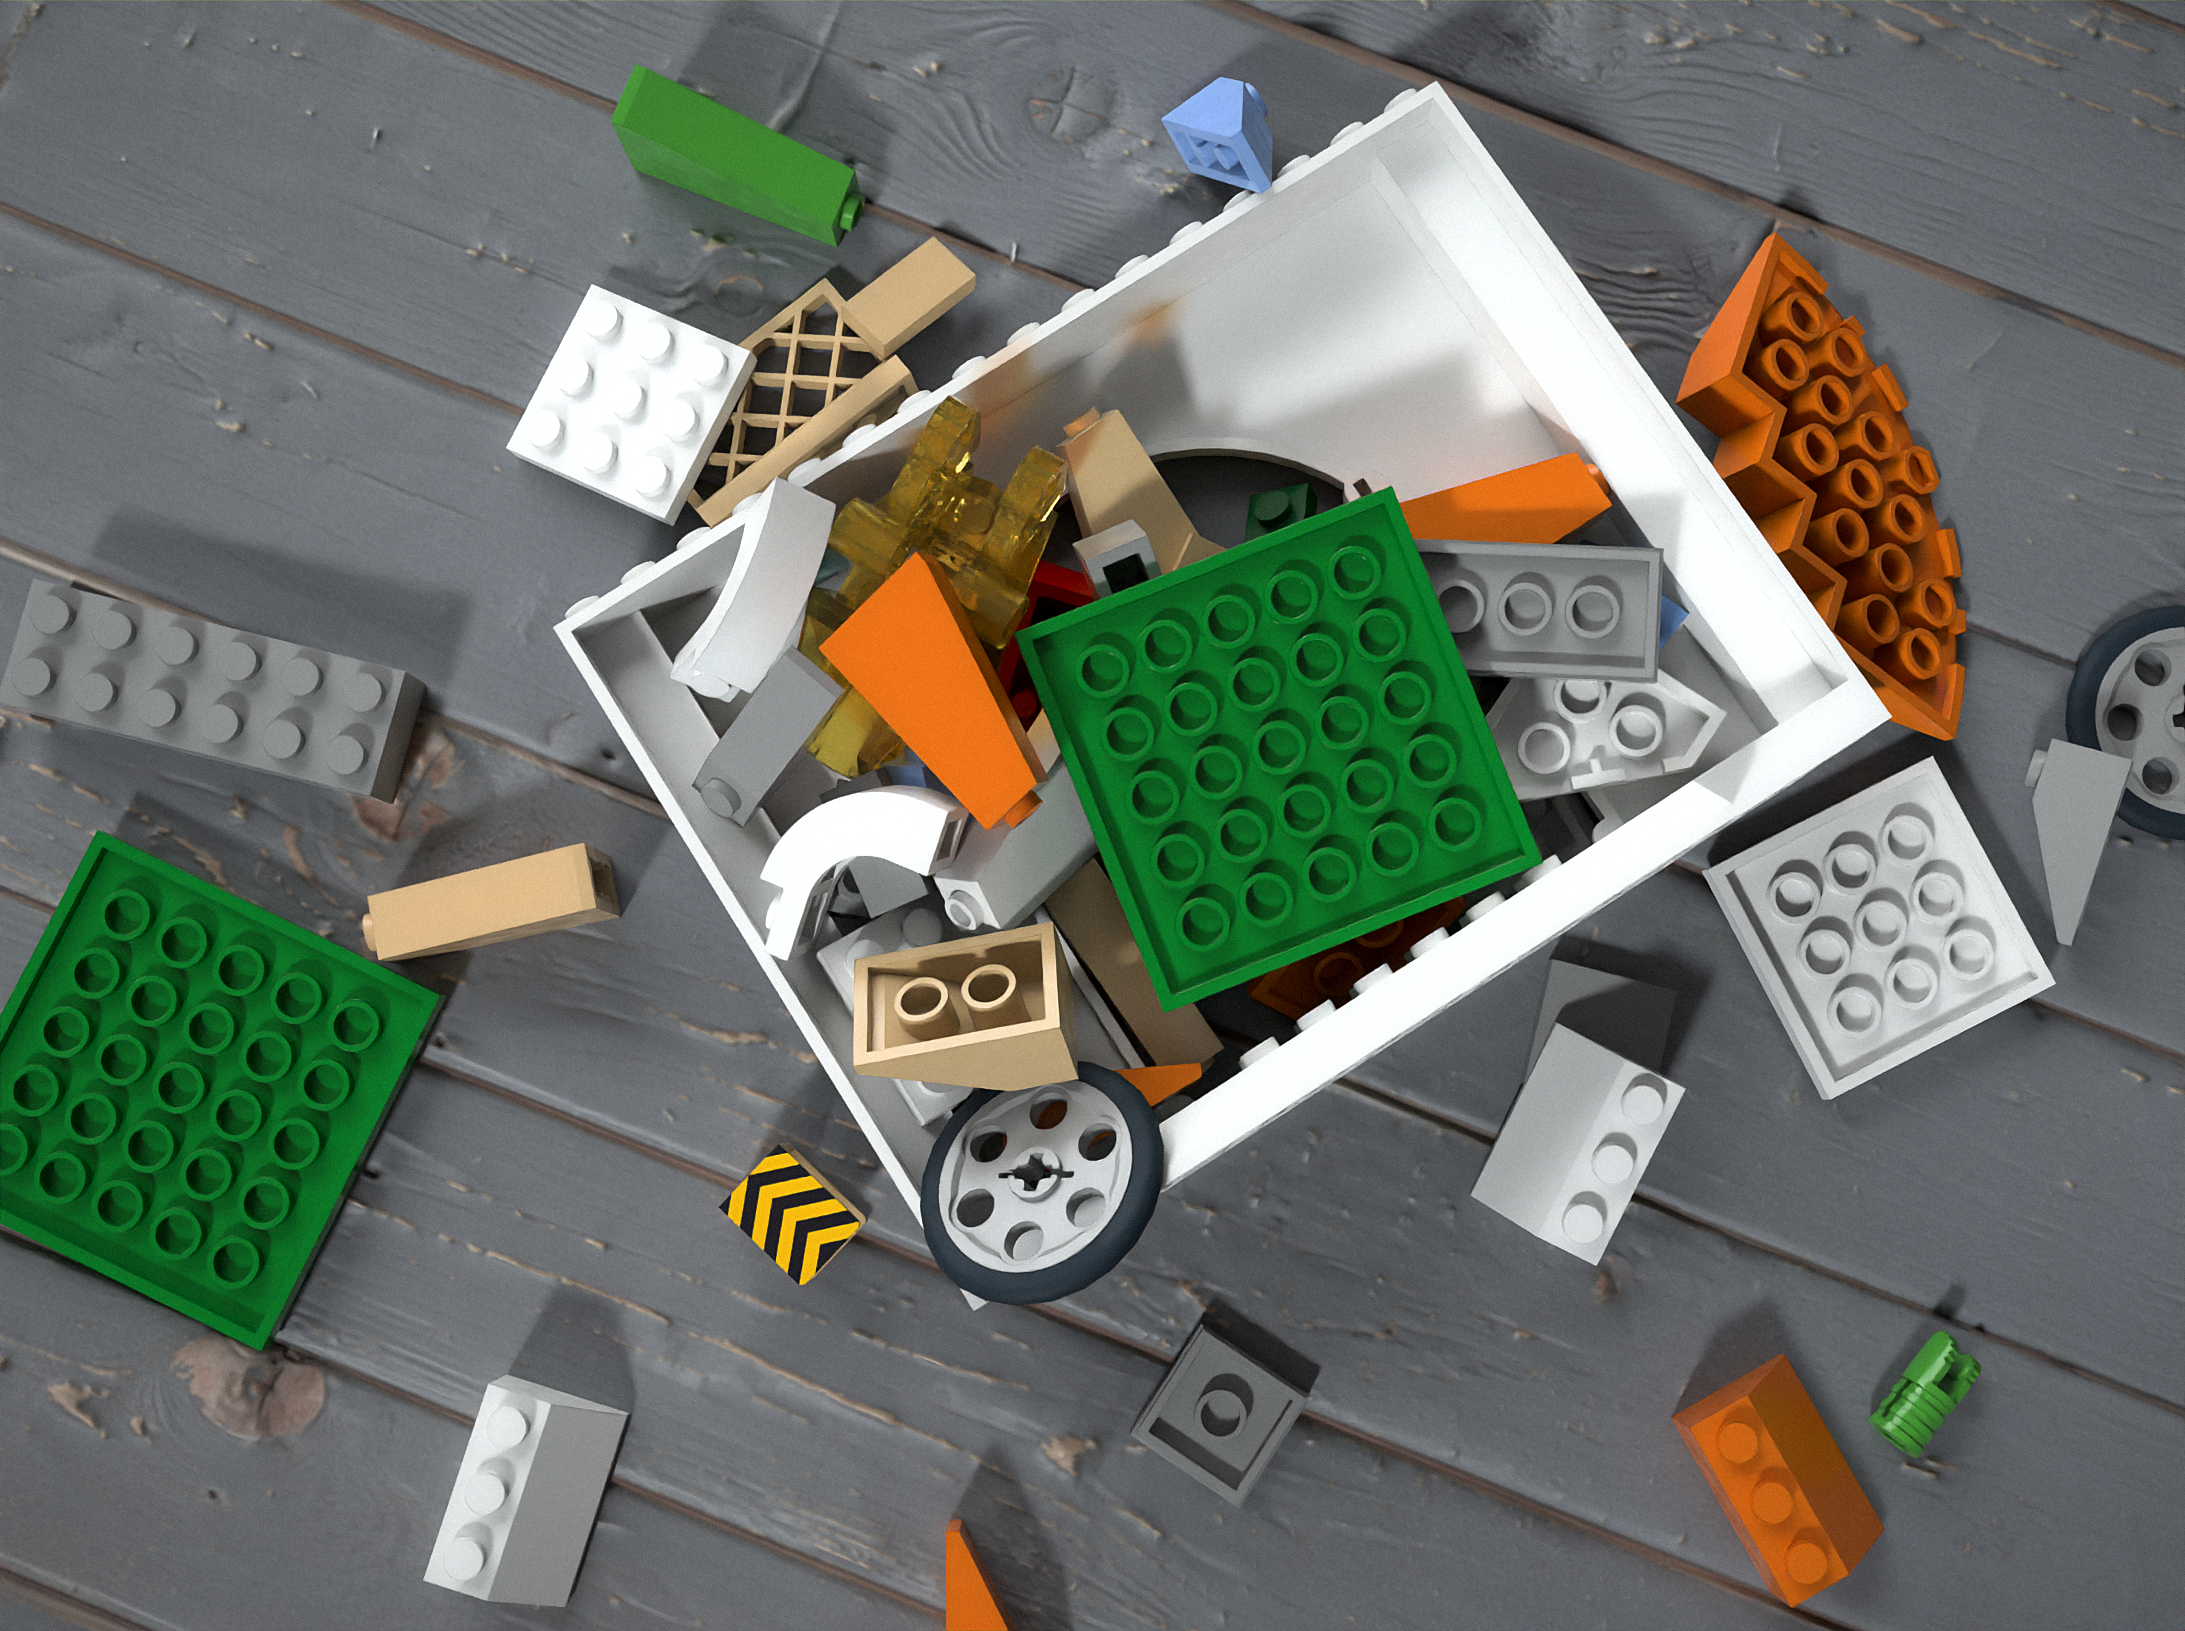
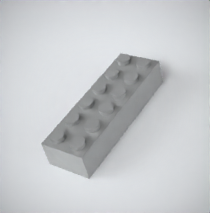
M33 579L0 686V704L31 715L392 805L426 684L403 670Z

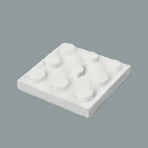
M592 284L506 448L516 457L673 526L758 360L749 350Z

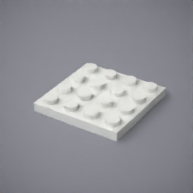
M1933 756L1925 758L1702 871L1822 1100H1831L2056 984Z

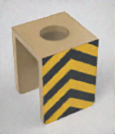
M789 1142L778 1144L719 1206L737 1226L799 1285H804L810 1279L815 1278L867 1222L866 1216Z

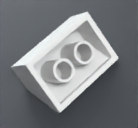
M1554 1022L1527 1081L1523 1084L1469 1194L1535 1236L1597 1266L1686 1088L1673 1079L1560 1023Z
M505 1375L489 1383L423 1581L485 1601L566 1607L630 1413L510 1375Z

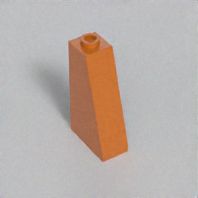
M1577 452L1399 503L1414 539L1541 544L1566 543L1599 522L1613 506L1607 498L1610 496L1611 491L1605 477L1594 464L1588 463L1585 465Z
M915 552L818 649L987 831L1001 827L1005 822L1014 830L1041 806L1043 800L1036 793L1049 781V778L942 565L932 554Z

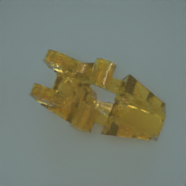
M948 395L932 414L898 475L891 492L873 504L866 502L860 497H855L844 507L836 519L827 540V547L829 550L855 564L839 592L812 586L809 594L797 650L845 689L806 753L850 780L880 768V765L894 760L907 744L818 648L904 564L912 547H916L921 550V553L932 554L942 565L977 637L999 650L1002 649L1014 635L1027 611L1030 598L1026 596V593L1059 516L1052 508L1064 493L1068 468L1067 461L1036 445L1022 460L1005 492L1001 491L992 482L974 476V464L969 462V459L980 445L982 414L979 410L953 395Z

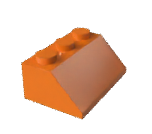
M1780 1354L1671 1417L1769 1592L1791 1608L1850 1575L1884 1532L1883 1524L1786 1355Z

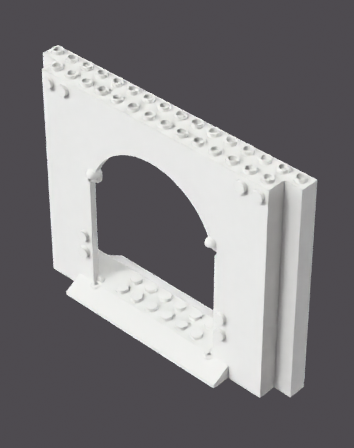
M1437 80L1419 92L1412 88L1400 93L1389 102L1383 114L1369 123L1363 125L1362 122H1355L1345 127L1333 138L1330 147L1310 158L1308 155H1302L1295 158L1282 168L1277 175V179L1272 182V186L1262 194L1248 189L1240 192L1226 204L1222 214L1204 225L1197 221L1185 226L1173 236L1169 243L1170 246L1154 256L1148 258L1147 255H1141L1130 260L1117 272L1115 280L1096 292L1093 289H1085L1075 294L1063 305L1062 313L1041 326L1038 322H1034L1020 328L1009 338L1007 347L987 359L984 356H978L967 361L954 372L952 381L931 393L929 390H923L912 395L900 405L897 415L876 427L874 424H869L857 429L844 440L843 448L822 461L819 458H814L796 467L789 474L788 482L835 503L836 508L826 549L805 605L780 654L752 694L740 690L731 702L728 703L718 698L701 695L692 687L671 679L670 676L675 657L702 626L716 605L734 566L748 511L763 492L753 494L741 501L733 509V516L713 529L702 527L686 535L677 544V551L655 564V562L649 561L632 568L622 577V585L603 597L591 596L577 602L566 612V620L553 627L922 1228L920 1212L922 1177L932 1147L949 1119L965 1102L920 1128L890 1078L858 1075L853 1067L854 1020L815 957L822 948L875 919L857 916V919H846L832 916V911H827L814 951L790 961H785L764 952L770 929L765 926L766 915L773 899L784 888L762 880L760 877L770 854L782 836L808 812L822 805L819 795L835 788L837 779L851 781L880 768V765L905 756L904 746L907 744L818 648L915 552L932 554L942 565L972 625L983 597L1004 561L1036 525L1049 513L1070 499L1055 446L1069 437L1063 427L1087 410L1096 407L1102 415L1106 411L1119 409L1153 463L1166 459L1192 456H1236L1265 460L1300 470L1327 481L1343 490L1344 504L1389 486L1393 487L1398 502L1401 503L1577 452L1585 465L1592 463L1601 471L1610 487L1611 494L1607 498L1613 506L1599 522L1564 544L1578 545L1582 539L1602 546L1664 548L1662 594L1689 614L1660 649L1658 668L1728 713L1693 767L1687 772L1582 791L1581 794L1600 820L1592 831V846L1564 864L1561 863L1556 854L1544 860L1542 864L1535 866L1521 876L1522 879L1513 885L1517 894L1507 901L1500 890L1485 898L1465 912L1466 915L1458 920L1463 929L1451 937L1444 927L1426 936L1409 948L1410 951L1403 956L1408 963L1406 966L1395 973L1392 972L1387 963L1375 969L1353 984L1354 987L1348 991L1353 1000L1338 1010L1331 1000L1316 1007L1296 1021L1297 1024L1293 1028L1298 1035L1282 1046H1279L1274 1036L1257 1045L1239 1058L1238 1064L1242 1072L1197 1101L1185 1095H1177L1155 1108L1153 1112L1157 1116L1164 1144L1163 1183L1159 1195L1667 867L1694 847L1795 783L1820 764L1858 741L1892 717ZM793 645L845 691L790 779L741 828L729 817H722L713 812L703 801L701 793L692 787V784L709 754L783 653ZM1502 677L1506 685L1512 679L1508 677ZM1041 904L1017 928L1052 922ZM1056 928L1072 974L1077 1061L1092 1062L1110 1070L1145 1067ZM1116 1133L1087 1150V1160L1098 1161L1108 1156L1115 1147ZM1002 1134L991 1136L983 1143L979 1150L978 1158L980 1162H991L1003 1153ZM1043 1174L1041 1179L1050 1178L1053 1174ZM1041 1179L1031 1180L1027 1184L1033 1190H1036L1037 1184ZM1100 1196L1091 1197L1080 1204L1075 1213V1225L1087 1227L1094 1224L1104 1212L1105 1199ZM985 1197L971 1205L965 1218L966 1227L982 1225L989 1219L994 1209V1198ZM1030 1230L1019 1237L1013 1248L1014 1260H1026L1036 1254L1043 1241L1042 1230ZM960 1288L973 1311L980 1309L990 1302Z

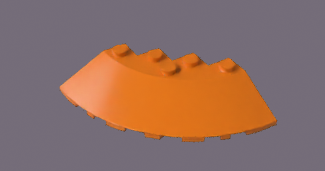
M1775 232L1766 237L1691 355L1675 404L1720 438L1712 466L1892 717L1888 720L1943 741L1956 738L1964 696L1966 667L1956 663L1957 634L1966 632V611L1956 608L1952 579L1962 576L1954 529L1940 530L1929 495L1941 483L1929 450L1921 446H1914L1908 425L1900 411L1908 407L1909 404L1896 378L1886 363L1876 367L1860 339L1866 333L1864 328L1854 315L1845 320L1842 318L1833 304L1823 294L1826 292L1829 284L1806 259Z

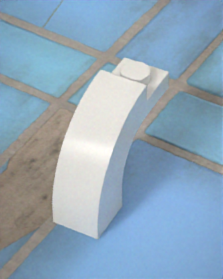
M776 476L748 511L740 548L727 583L708 618L675 657L670 676L671 679L692 687L701 695L718 698L728 703L731 702L740 690L752 694L780 654L805 605L826 549L836 508L835 503Z
M894 785L839 797L808 812L782 836L770 854L760 877L762 880L784 888L783 891L775 896L766 915L765 926L770 929L764 952L785 961H790L814 951L836 883L846 867L859 856L883 858L925 876L950 868L969 811L957 798L923 787Z

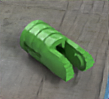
M1945 1330L1934 1332L1901 1374V1379L1898 1383H1895L1889 1390V1395L1880 1402L1877 1411L1872 1413L1867 1419L1868 1424L1881 1436L1916 1459L1919 1458L1924 1446L1930 1443L1935 1431L1942 1427L1947 1415L1954 1411L1982 1371V1365L1970 1354L1966 1355L1963 1352L1959 1355L1957 1353L1960 1349L1957 1345L1958 1342Z

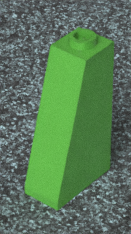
M635 64L610 121L634 170L836 248L840 244L845 229L851 232L855 230L864 209L865 196L860 195L861 191L854 169L656 72Z

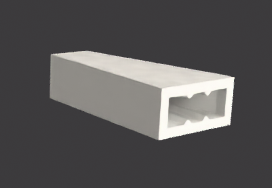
M1043 709L1027 732V736L1049 778V781L1036 793L1043 800V803L1014 830L1005 822L1001 827L987 831L973 816L961 834L951 867L937 872L933 877L945 900L946 913L959 928L960 932L985 935L1015 929L1099 850Z

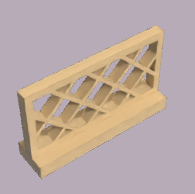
M826 278L737 345L751 351L756 359L769 346L790 347L786 374L755 372V366L739 397L737 412H731L725 424L735 425L730 453L711 452L705 465L728 466L725 485L705 501L695 491L693 486L687 498V502L711 529L732 517L733 509L741 501L753 494L764 493L776 476L788 481L789 474L802 463L814 458H819L821 461L843 448L844 440L851 433L865 425L874 424L876 427L898 414V408L906 399L919 392L910 370L896 354L894 356L891 354L886 359H883L853 330L852 332L857 337H846L849 326L842 320L841 305L846 301ZM828 302L838 314L835 336L804 334L806 317ZM802 348L833 350L829 377L798 375ZM844 350L870 352L880 363L862 379L840 377ZM753 386L784 388L780 415L749 413ZM795 389L827 390L824 408L813 417L791 416ZM838 391H845L838 397ZM746 427L778 428L775 446L763 456L742 454ZM789 429H795V431L789 435ZM740 467L746 468L745 470H743V471L739 474V472H740Z

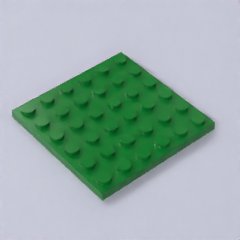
M1392 486L1014 633L1164 1014L1543 863Z
M97 830L0 1015V1224L259 1351L270 1349L447 996L108 832Z

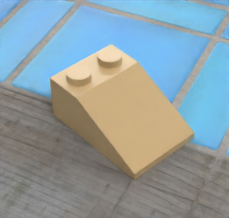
M1054 922L855 959L853 1067L858 1075L1003 1091H1016L1079 1079L1072 974Z

